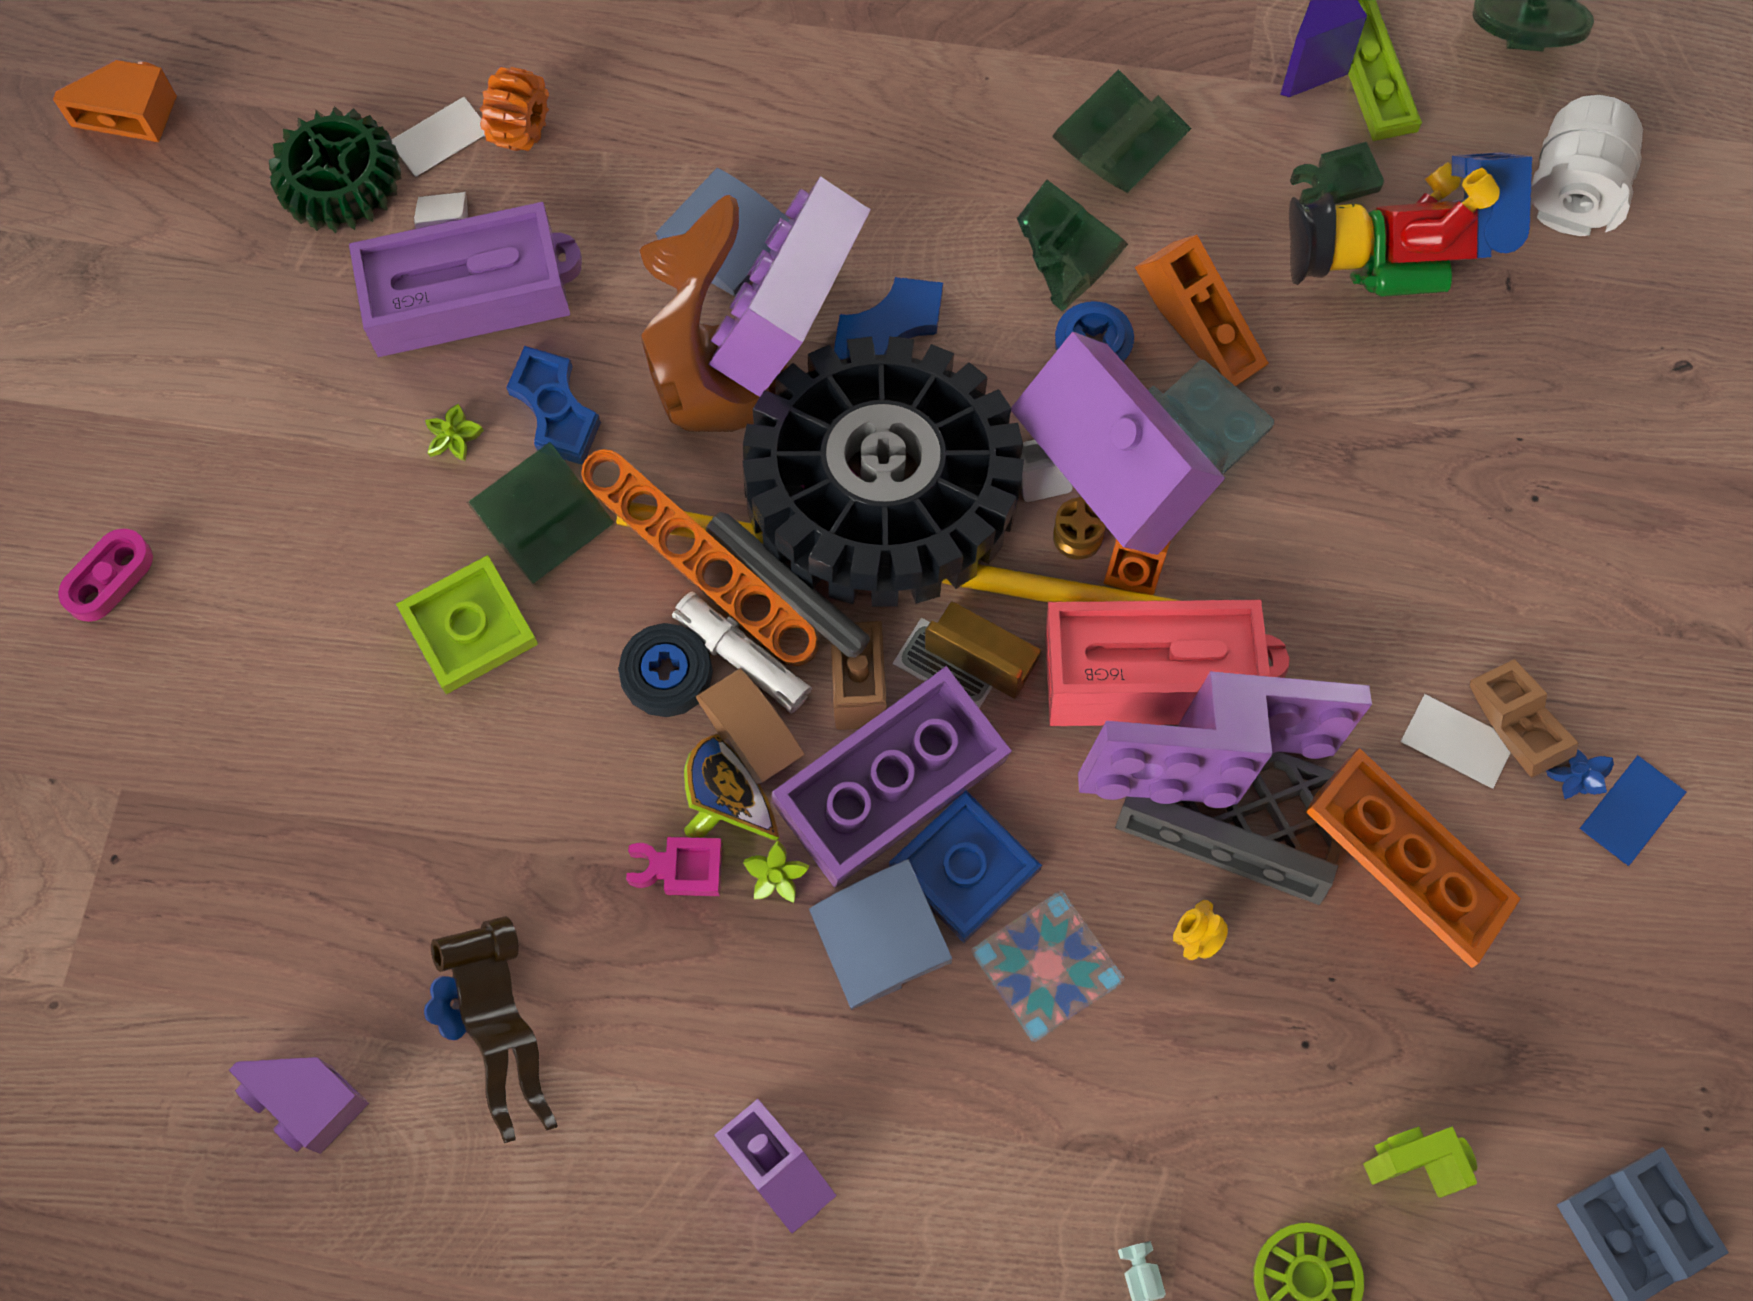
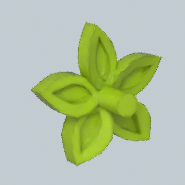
M456 404L447 411L445 415L446 421L438 418L425 420L427 428L436 435L428 448L427 454L430 457L443 453L449 447L456 458L465 461L467 456L465 441L476 439L484 431L477 423L466 420L462 408L459 404Z
M779 841L771 847L768 857L755 855L746 858L743 862L748 872L758 878L754 888V899L766 898L776 888L783 898L793 903L796 897V887L792 879L804 875L810 865L800 861L786 862L787 851Z

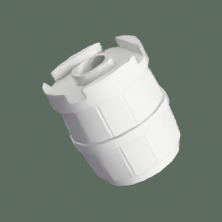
M1603 95L1583 96L1571 101L1557 113L1548 136L1544 139L1539 157V169L1535 172L1531 186V205L1534 204L1539 210L1537 218L1544 225L1561 233L1589 236L1591 228H1600L1607 225L1605 232L1615 229L1626 219L1633 196L1632 184L1637 176L1642 159L1643 127L1637 113L1627 103L1615 97Z

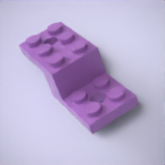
M1210 671L1178 726L1106 721L1078 772L1079 793L1097 794L1099 797L1109 800L1121 799L1126 796L1151 798L1152 801L1160 804H1170L1178 801L1204 802L1206 806L1212 808L1237 805L1270 759L1272 753L1278 751L1298 753L1311 759L1334 756L1372 705L1369 685Z

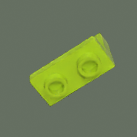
M1420 1126L1389 1137L1386 1141L1374 1145L1378 1156L1363 1163L1372 1185L1424 1166L1439 1198L1477 1184L1473 1172L1477 1171L1478 1166L1473 1150L1465 1138L1457 1137L1453 1126L1425 1137Z

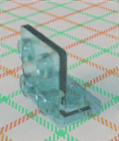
M1205 360L1198 361L1164 394L1154 385L1148 390L1222 475L1260 441L1274 425V419Z

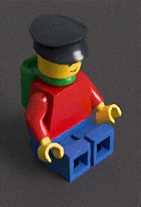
M1503 152L1452 155V165L1447 162L1424 179L1434 191L1430 195L1424 193L1415 204L1376 207V210L1369 213L1361 204L1335 205L1330 192L1325 193L1317 201L1311 203H1302L1297 198L1292 197L1289 204L1290 272L1293 284L1299 285L1306 277L1324 278L1329 271L1352 270L1363 267V270L1353 271L1350 274L1353 284L1364 285L1368 292L1375 293L1380 297L1449 292L1452 282V269L1449 260L1491 257V251L1507 254L1519 249L1527 240L1530 230L1532 156ZM1460 177L1464 178L1462 182L1464 200L1441 201L1460 186Z

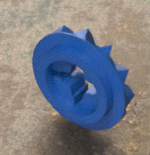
M1096 301L1080 303L1067 310L1058 321L1055 331V349L1058 350L1072 332L1084 336L1088 333L1094 337L1106 331L1103 336V343H1106L1124 363L1129 354L1132 353L1134 344L1133 327L1127 316L1110 304Z

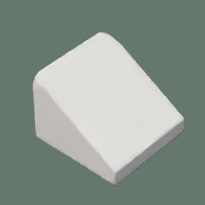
M466 192L418 197L414 224L415 228L418 229L468 218Z
M1035 440L1023 442L1021 459H1024L1020 491L1025 502L1071 492L1072 484Z

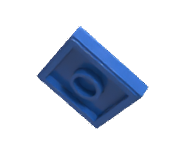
M967 790L889 861V867L909 859L930 909L963 943L1028 883L1042 867Z

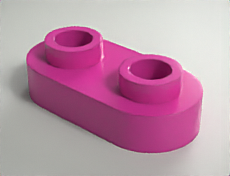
M116 529L107 533L62 580L58 590L61 605L73 617L81 621L90 622L105 617L150 569L153 561L151 547L140 534L131 529ZM134 554L133 559L127 565H121L122 560L126 556ZM98 592V596L92 602L85 603L86 598L91 593Z

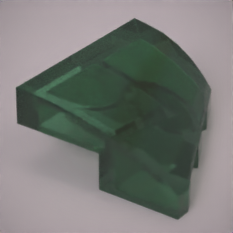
M1049 180L1043 183L1017 217L1023 235L1029 241L1033 250L1032 256L1036 266L1043 274L1052 296L1050 299L1061 311L1065 310L1090 288L1128 245L1122 237L1087 212L1082 205Z

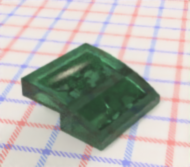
M1118 69L1056 130L1052 137L1072 156L1102 179L1128 193L1192 128L1159 95L1150 101Z
M551 442L546 443L466 502L532 584L614 523L585 483L578 480Z

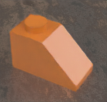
M115 60L55 92L53 100L71 127L159 142L177 95L162 68L148 62L131 63Z

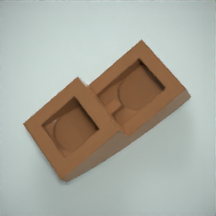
M1515 659L1470 680V688L1488 721L1507 749L1531 778L1576 756L1579 743L1545 707L1547 693Z
M741 668L695 696L722 741L729 739L756 784L763 783L805 755L773 706Z

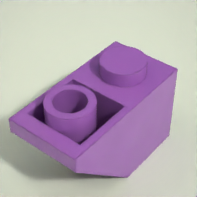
M317 1057L236 1062L229 1069L241 1083L235 1090L239 1097L257 1113H261L266 1108L279 1121L273 1128L274 1132L296 1152L304 1146L321 1154L369 1104L331 1065Z

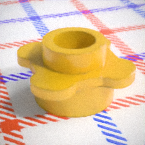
M1202 900L1196 904L1194 909L1188 910L1180 918L1173 934V941L1183 946V956L1188 960H1195L1198 957L1209 958L1216 954L1223 946L1227 938L1228 926L1220 915L1213 913V903L1208 900Z

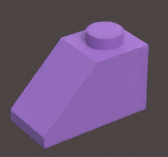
M759 1099L755 1100L714 1135L792 1234L805 1222L815 1217L825 1205L837 1196L802 1149Z

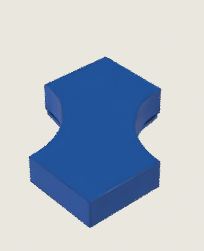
M895 277L891 290L879 304L861 313L840 314L834 351L840 360L847 358V339L872 336L875 354L886 355L889 336L910 339L916 336L937 334L943 282Z
M524 346L506 387L509 396L521 400L534 412L537 419L534 439L537 452L583 465L600 427V417L596 412L581 405L570 391V375L573 366L569 358Z

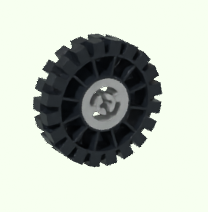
M872 336L847 339V358L840 360L829 344L808 353L807 373L794 363L788 366L775 378L776 394L764 390L753 408V424L746 425L743 440L744 461L742 463L748 515L755 534L763 532V546L781 563L790 560L791 571L811 589H814L820 580L824 579L829 582V598L854 604L858 590L871 591L872 607H898L899 591L910 589L915 604L940 597L941 584L945 579L957 589L976 577L978 560L980 559L989 565L1003 547L1005 531H1011L1015 519L1022 481L1024 459H1021L1023 441L1018 422L1009 424L1011 406L999 389L986 394L988 377L974 365L968 362L957 373L952 372L954 353L931 344L923 359L920 360L913 358L914 339L889 336L886 355H876ZM861 451V479L847 465L851 457ZM906 452L915 460L918 469L912 476L904 480Z

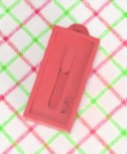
M1261 600L1048 602L1045 646L1050 726H1104L1106 721L1179 725L1210 671L1285 678L1290 660L1285 649L1286 645L1280 639L1265 634ZM1268 657H1269L1270 660H1271L1272 666H1269Z

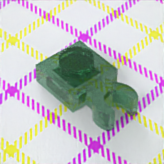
M1367 142L1323 153L1319 160V167L1312 164L1300 165L1293 170L1290 179L1292 185L1302 182L1312 185V188L1302 190L1299 199L1302 203L1315 202L1325 193L1330 192L1335 204L1380 192L1384 184L1383 176Z

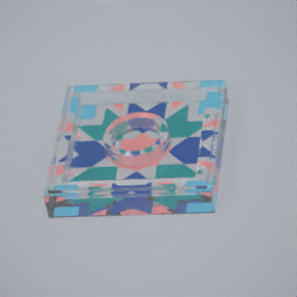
M1062 889L971 950V953L1033 1044L1125 981L1124 976Z

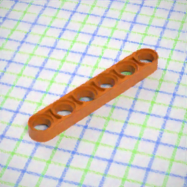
M607 449L594 451L586 458L582 465L581 475L583 482L593 495L731 618L738 622L740 626L777 659L786 665L797 667L807 664L814 658L818 650L819 641L817 633L811 624L620 454ZM603 462H614L620 469V476L617 482L606 488L595 485L593 473L596 467ZM639 495H651L657 501V511L654 516L644 521L632 518L630 514V504ZM684 527L692 530L695 541L693 547L688 552L675 554L669 551L667 538L674 529ZM718 560L725 561L732 566L733 570L729 583L719 588L706 584L704 574L708 565ZM761 594L770 600V612L761 621H749L743 616L742 605L750 595ZM791 628H801L806 631L809 637V644L806 650L796 656L787 655L780 647L781 636Z

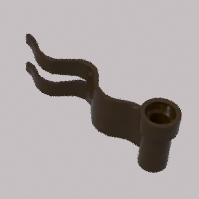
M507 916L485 921L482 923L481 928L433 939L431 942V955L436 969L439 972L452 969L457 987L461 1018L467 1033L477 1044L483 1056L487 1104L504 1143L516 1140L514 1127L507 1108L505 1089L509 1062L508 1049L511 1048L516 1059L519 1085L528 1105L541 1120L546 1131L558 1127L541 1090L537 1040L530 1026L521 1018L514 1002L511 975L507 961L517 957L519 945L515 927Z

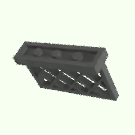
M1279 751L1272 753V756L1261 771L1272 767L1285 771L1293 787L1271 794L1259 773L1252 784L1260 800L1239 808L1237 805L1225 807L1227 812L1216 817L1200 813L1195 802L1191 801L1160 804L1152 801L1151 798L1126 796L1115 826L1118 830L1317 905L1321 904L1333 885L1338 869L1336 864L1342 848L1313 818L1290 827L1277 805L1299 796L1306 809H1308L1313 799L1310 791L1322 787L1335 772ZM1267 809L1279 832L1266 837L1253 833L1244 817ZM1318 828L1328 845L1325 859L1304 852L1295 836Z

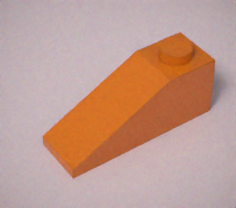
M1197 234L1170 243L1135 266L1158 310L1226 390H1231L1269 364Z

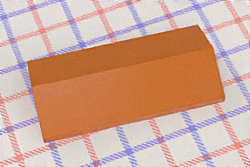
M1360 748L1344 762L1315 794L1306 811L1310 817L1471 968L1480 963L1521 899Z

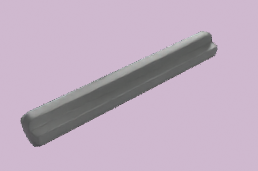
M719 512L712 518L706 527V531L786 601L801 617L847 657L856 658L863 652L870 641V637L866 632L815 588L811 589L797 577L785 562L781 563L765 549L763 543L729 514Z

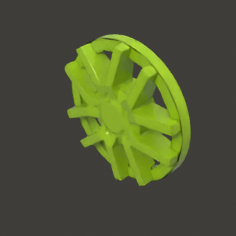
M1314 1223L1289 1225L1270 1236L1257 1255L1253 1272L1254 1287L1259 1301H1280L1287 1293L1296 1301H1322L1324 1299L1326 1301H1338L1332 1290L1353 1288L1350 1301H1362L1364 1275L1360 1260L1352 1246L1340 1234L1328 1227ZM1304 1233L1318 1235L1315 1256L1305 1255ZM1294 1234L1295 1256L1275 1245L1280 1240ZM1327 1239L1342 1250L1345 1257L1325 1262ZM1269 1253L1288 1264L1284 1274L1265 1267ZM1349 1263L1352 1269L1353 1280L1334 1282L1331 1268ZM1264 1276L1283 1283V1286L1270 1298H1268L1265 1290Z

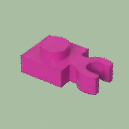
M667 837L666 852H656L652 846L646 843L629 845L628 852L631 857L649 860V866L644 872L627 873L626 880L629 885L636 888H645L661 879L664 880V892L666 895L720 896L723 852L721 838Z

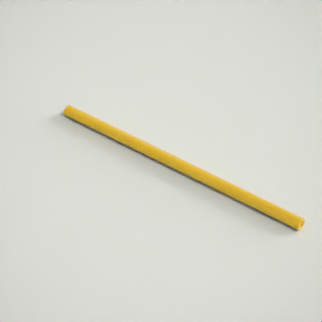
M637 502L630 504L631 517L636 520H648L657 511V506ZM684 511L705 531L707 525L714 517ZM617 516V525L629 527ZM737 521L763 543V532L755 534L752 523ZM684 527L676 528L670 533L695 539L694 532ZM978 564L976 577L960 586L1047 603L1182 601ZM947 579L942 581V584L952 585Z

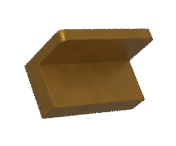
M953 601L949 603L938 623L931 620L925 629V649L1014 699L1041 657L1042 650Z

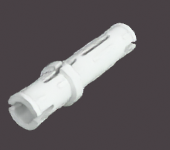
M693 591L680 600L675 607L677 610L672 613V617L697 634L705 643L709 653L714 656L718 653L737 669L741 668L753 683L777 700L789 713H794L804 703L812 687L803 682L799 677H796L778 660L739 630L740 624L731 617L726 619L721 614H718Z

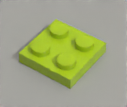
M488 555L396 603L446 695L539 645Z

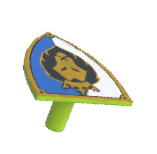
M718 734L702 739L688 754L684 767L685 791L689 808L699 811L684 828L686 836L689 838H705L718 822L723 820L777 841L780 837L768 798L760 784L755 783L739 755L725 741H722Z

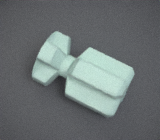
M1151 1241L1118 1250L1120 1259L1132 1262L1133 1267L1124 1273L1132 1301H1153L1164 1298L1166 1294L1158 1265L1146 1263L1145 1256L1153 1251Z

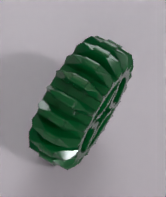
M334 106L329 116H323V114L315 109L313 120L306 122L298 117V128L295 131L283 129V139L285 142L273 144L275 157L268 160L269 170L272 174L270 176V184L275 194L278 195L277 199L282 208L286 209L288 213L291 212L293 218L300 224L308 221L309 225L316 231L327 224L328 228L336 233L341 223H347L349 227L355 230L356 220L362 217L373 222L374 214L372 211L375 208L388 210L386 197L397 195L396 181L401 179L400 156L396 146L392 144L393 142L388 131L383 126L379 127L371 115L362 118L353 108L343 116V113Z

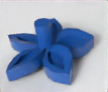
M1577 749L1576 756L1569 759L1570 767H1554L1546 771L1549 778L1564 782L1562 791L1566 800L1579 792L1594 795L1607 793L1604 778L1610 774L1614 761L1612 757L1598 756L1588 760L1586 755Z

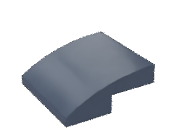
M716 168L655 234L658 240L684 234L722 197L731 195L737 199L739 207V229L722 267L711 282L731 295L736 296L744 282L749 283L751 281L749 279L750 276L747 274L763 249L768 253L771 251V248L767 246L765 241L777 221L782 218L788 222L790 219L746 184L725 171Z
M909 859L856 882L809 908L851 1010L902 989L901 984L952 963V956Z
M1664 1147L1645 1155L1557 1204V1207L1614 1301H1645L1671 1284L1691 1277L1729 1253Z

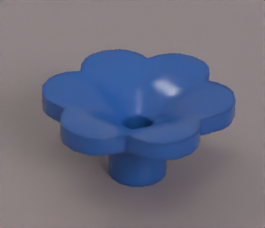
M439 976L431 984L430 993L432 998L425 1005L424 1016L429 1023L438 1025L442 1037L448 1040H458L467 1031L460 1014L454 976Z

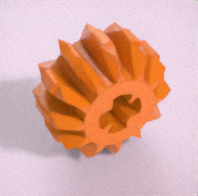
M500 67L495 75H491L488 79L487 90L482 92L484 100L483 105L479 108L483 115L480 122L481 129L484 130L486 141L494 143L498 147L514 151H529L534 143H538L541 139V130L546 126L545 118L546 113L549 111L547 107L548 89L545 88L543 77L537 76L533 72L516 67Z

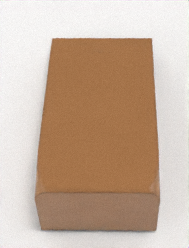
M882 621L854 622L870 637L867 647L856 658L847 657L831 643L833 708L835 726L839 730L860 729L887 709Z

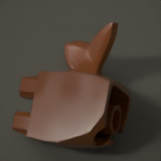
M726 195L714 203L686 233L650 242L639 250L643 264L650 274L677 289L676 296L652 319L643 331L641 341L652 381L668 419L673 424L689 432H733L746 428L747 424H753V408L760 398L708 365L718 348L716 344L711 342V339L719 325L700 324L702 305L708 288L734 245L739 229V207L737 199L731 195ZM787 365L784 366L780 373L787 368ZM775 379L766 389V391L776 394Z

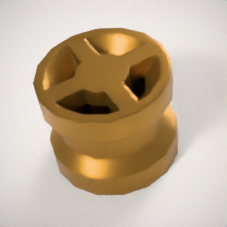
M1082 497L1071 498L1060 506L1057 510L1053 531L1054 545L1058 551L1067 558L1075 560L1088 559L1098 552L1102 546L1106 528L1105 524ZM1071 529L1076 531V535L1072 533Z

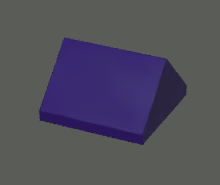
M1310 0L1295 40L1280 95L1292 97L1348 75L1367 18L1358 0Z

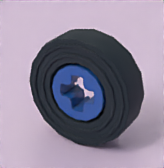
M662 623L648 626L632 636L622 650L618 672L621 687L634 706L649 715L671 717L685 714L699 704L695 696L710 687L713 668L709 651L697 634L681 625ZM669 658L673 667H679V670L671 671L669 680L663 681L660 680L658 672L653 671V668L661 666V659L667 660Z

